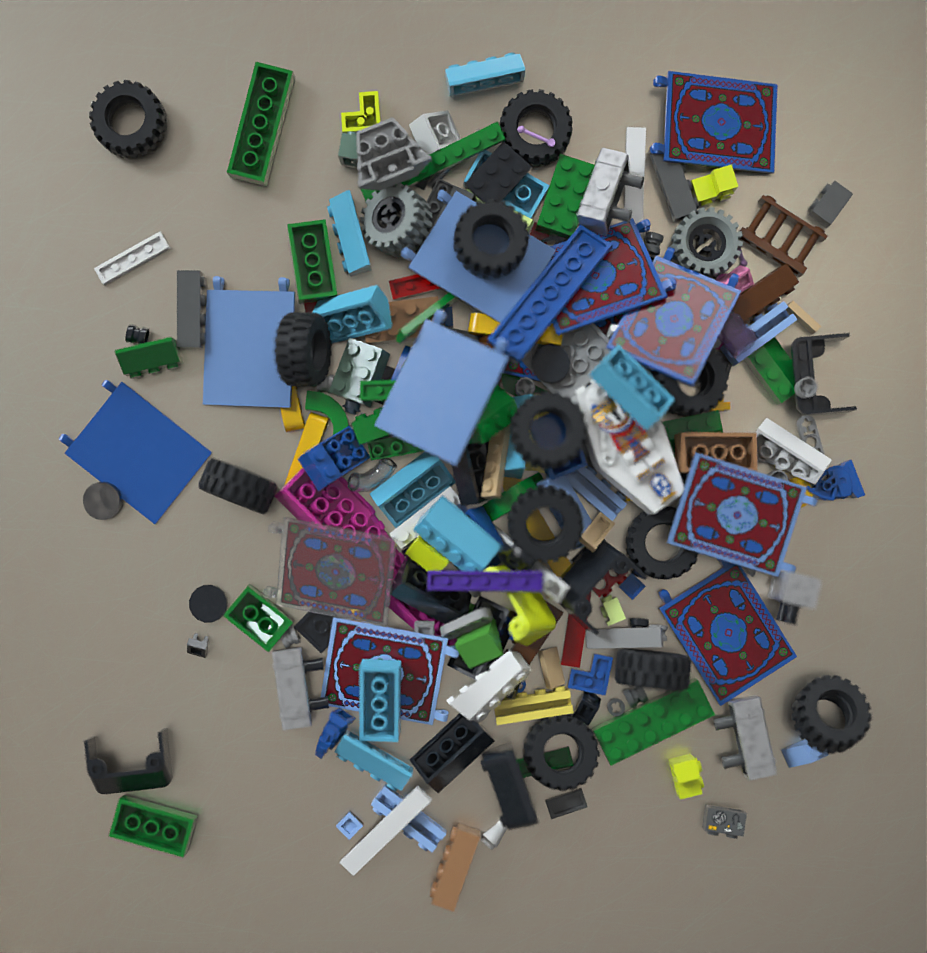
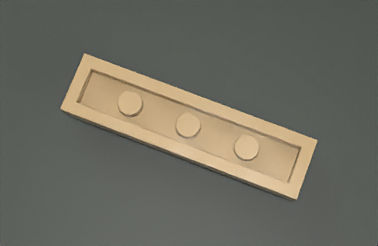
M511 424L490 438L481 497L485 499L501 498Z

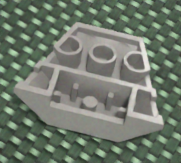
M393 117L356 132L359 189L380 191L416 177L432 160L430 155L420 148V145L408 135Z

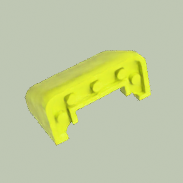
M502 565V566L489 567V568H486V569L483 570V571H512V570H510V569L507 568L506 566ZM506 592L519 614L510 623V632L515 641L528 646L555 629L556 619L541 592Z

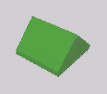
M495 619L459 636L455 646L470 669L504 655Z

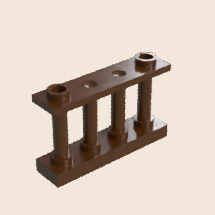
M763 195L758 200L763 206L749 228L746 227L745 229L742 227L739 232L742 231L740 240L779 265L787 263L796 276L801 277L807 270V267L804 266V261L817 240L823 242L828 235L824 234L825 231L818 226L813 227L777 204L773 197ZM770 209L779 216L765 238L761 239L755 235V231ZM787 220L795 226L782 247L777 249L772 246L771 241L783 222ZM803 230L811 235L799 256L793 259L788 256V250L800 231Z

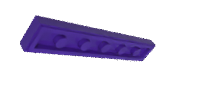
M428 571L427 590L544 592V572Z

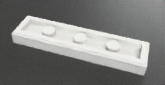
M160 231L95 267L94 270L105 286L171 248Z

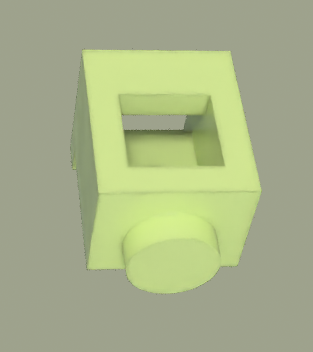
M611 595L601 598L603 607H600L603 617L608 618L605 621L607 626L626 619L616 596L612 598Z

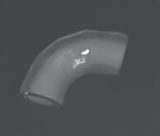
M389 458L379 459L376 465L365 473H352L348 478V488L353 492H368L376 489L390 478L397 465Z

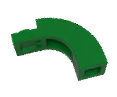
M307 390L305 410L327 415L333 424V435L350 425L344 409L336 400L324 393Z
M538 472L502 492L501 498H493L482 505L491 521L493 522L510 512L511 505L517 501V497L521 493H526V490L531 487L532 489L538 488L536 483L544 479L541 473Z

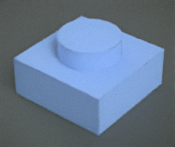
M349 811L336 827L350 840L363 827V824Z

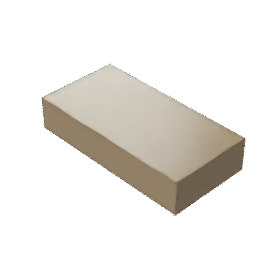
M791 301L787 305L788 308L785 310L790 315L794 314L798 319L797 321L811 334L820 329L821 325L797 303Z
M600 511L583 532L579 542L593 552L615 523Z
M557 647L538 651L546 689L564 685L565 680Z

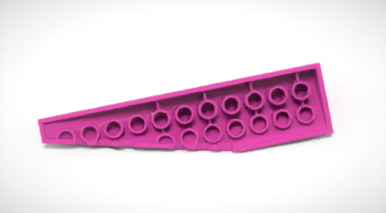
M302 467L274 497L300 523L309 524L312 528L316 526L318 529L341 531L342 534L347 532L348 535L352 533L354 536L358 534L360 537L365 536L368 538L373 536L392 540L385 605L414 630L415 621H434L435 636L442 637L440 628L445 624L389 595L393 580L405 557L401 552L399 553L394 545L396 543L386 533L382 521L377 519L373 507L343 477L318 491ZM313 530L310 531V533L372 545L373 549L377 552V557L380 561L379 566L381 568L382 582L379 586V592L376 593L377 596H380L381 587L384 584V568L381 564L382 557L381 554L378 552V545L374 544V540L371 543H368L367 540L363 542L361 539L357 541L355 538L351 540L349 537H338L337 534L335 536H332L331 533L327 535L325 532L321 534L319 531L317 533H315ZM332 554L342 565L346 562L345 567L347 568V565H349L348 570L351 566L352 571L350 572L352 574L354 572L356 577L355 568L348 559L343 558L340 554ZM457 639L448 640L447 645H454Z

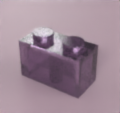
M732 310L718 339L736 359L754 345L757 337L754 331L743 323L741 316L735 314Z

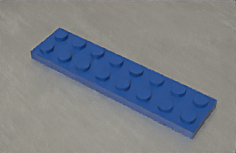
M580 224L490 335L488 343L495 347L499 338L505 339L508 342V346L503 353L520 363L612 249V244Z

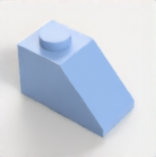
M806 739L781 749L789 768L822 759L828 756L827 750L822 753L817 751L815 746L811 748L807 745L808 741Z

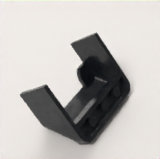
M850 333L806 336L795 339L791 344L794 387L803 378L809 377L815 380L813 358L823 355L825 352V342L844 340L850 337ZM795 393L797 410L804 415L846 413L857 410V406L831 408L830 400L823 395L816 396V393L808 398H800Z
M602 540L593 552L586 547L560 576V579L570 589L559 604L586 630L596 635L599 631L586 620L592 612V604L586 596L609 570L612 569L620 575L630 571L636 577L644 580L647 578L627 556L605 540Z
M163 728L158 732L160 751L152 752L146 757V769L108 774L106 763L102 759H97L95 736L84 740L87 773L96 791L100 794H113L168 786L173 776L167 728Z
M509 742L484 751L482 753L483 760L480 763L483 771H488L503 814L500 816L503 828L507 827L508 830L539 824L536 811L532 805L513 751L512 743Z

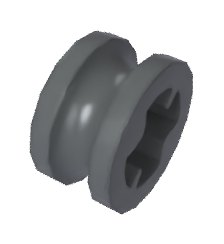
M613 698L608 702L607 709L611 715L620 716L625 711V705L620 699ZM613 703H620L619 707L621 710L619 712L617 710L616 712L612 711L613 707L611 705Z

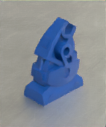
M852 459L842 462L840 466H832L826 469L813 488L806 486V491L823 501L845 499L848 496L852 498L865 496Z
M342 708L332 711L329 721L318 740L315 755L322 759L329 749L332 750L346 733L348 725L352 724L356 718Z

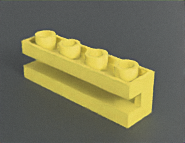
M558 686L553 688L554 691L546 692V689H538L534 691L535 694L527 695V692L517 693L515 700L504 697L500 705L494 708L497 725L571 714L573 713L569 688L565 689V686Z

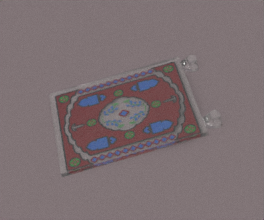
M286 517L283 518V524L277 521L269 524L268 531L271 533H282L278 585L277 588L267 586L263 590L264 597L276 598V605L387 627L396 538Z

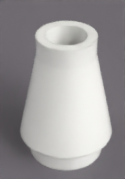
M499 821L482 835L481 841L489 849L493 850L494 847L497 848L508 828H503L501 821Z

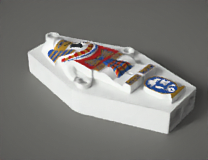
M591 379V385L588 387L581 386L574 391L576 395L571 398L574 404L577 402L580 406L578 408L580 412L585 414L584 421L588 426L585 444L591 462L602 476L648 515L654 514L680 496L684 490L664 425L659 419L645 430L599 384Z

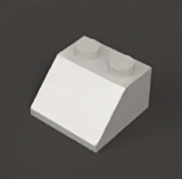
M449 111L423 114L409 124L416 142L426 154H431L461 139Z

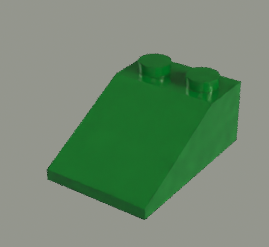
M250 584L247 585L223 615V617L267 652L272 649L293 623L270 600Z

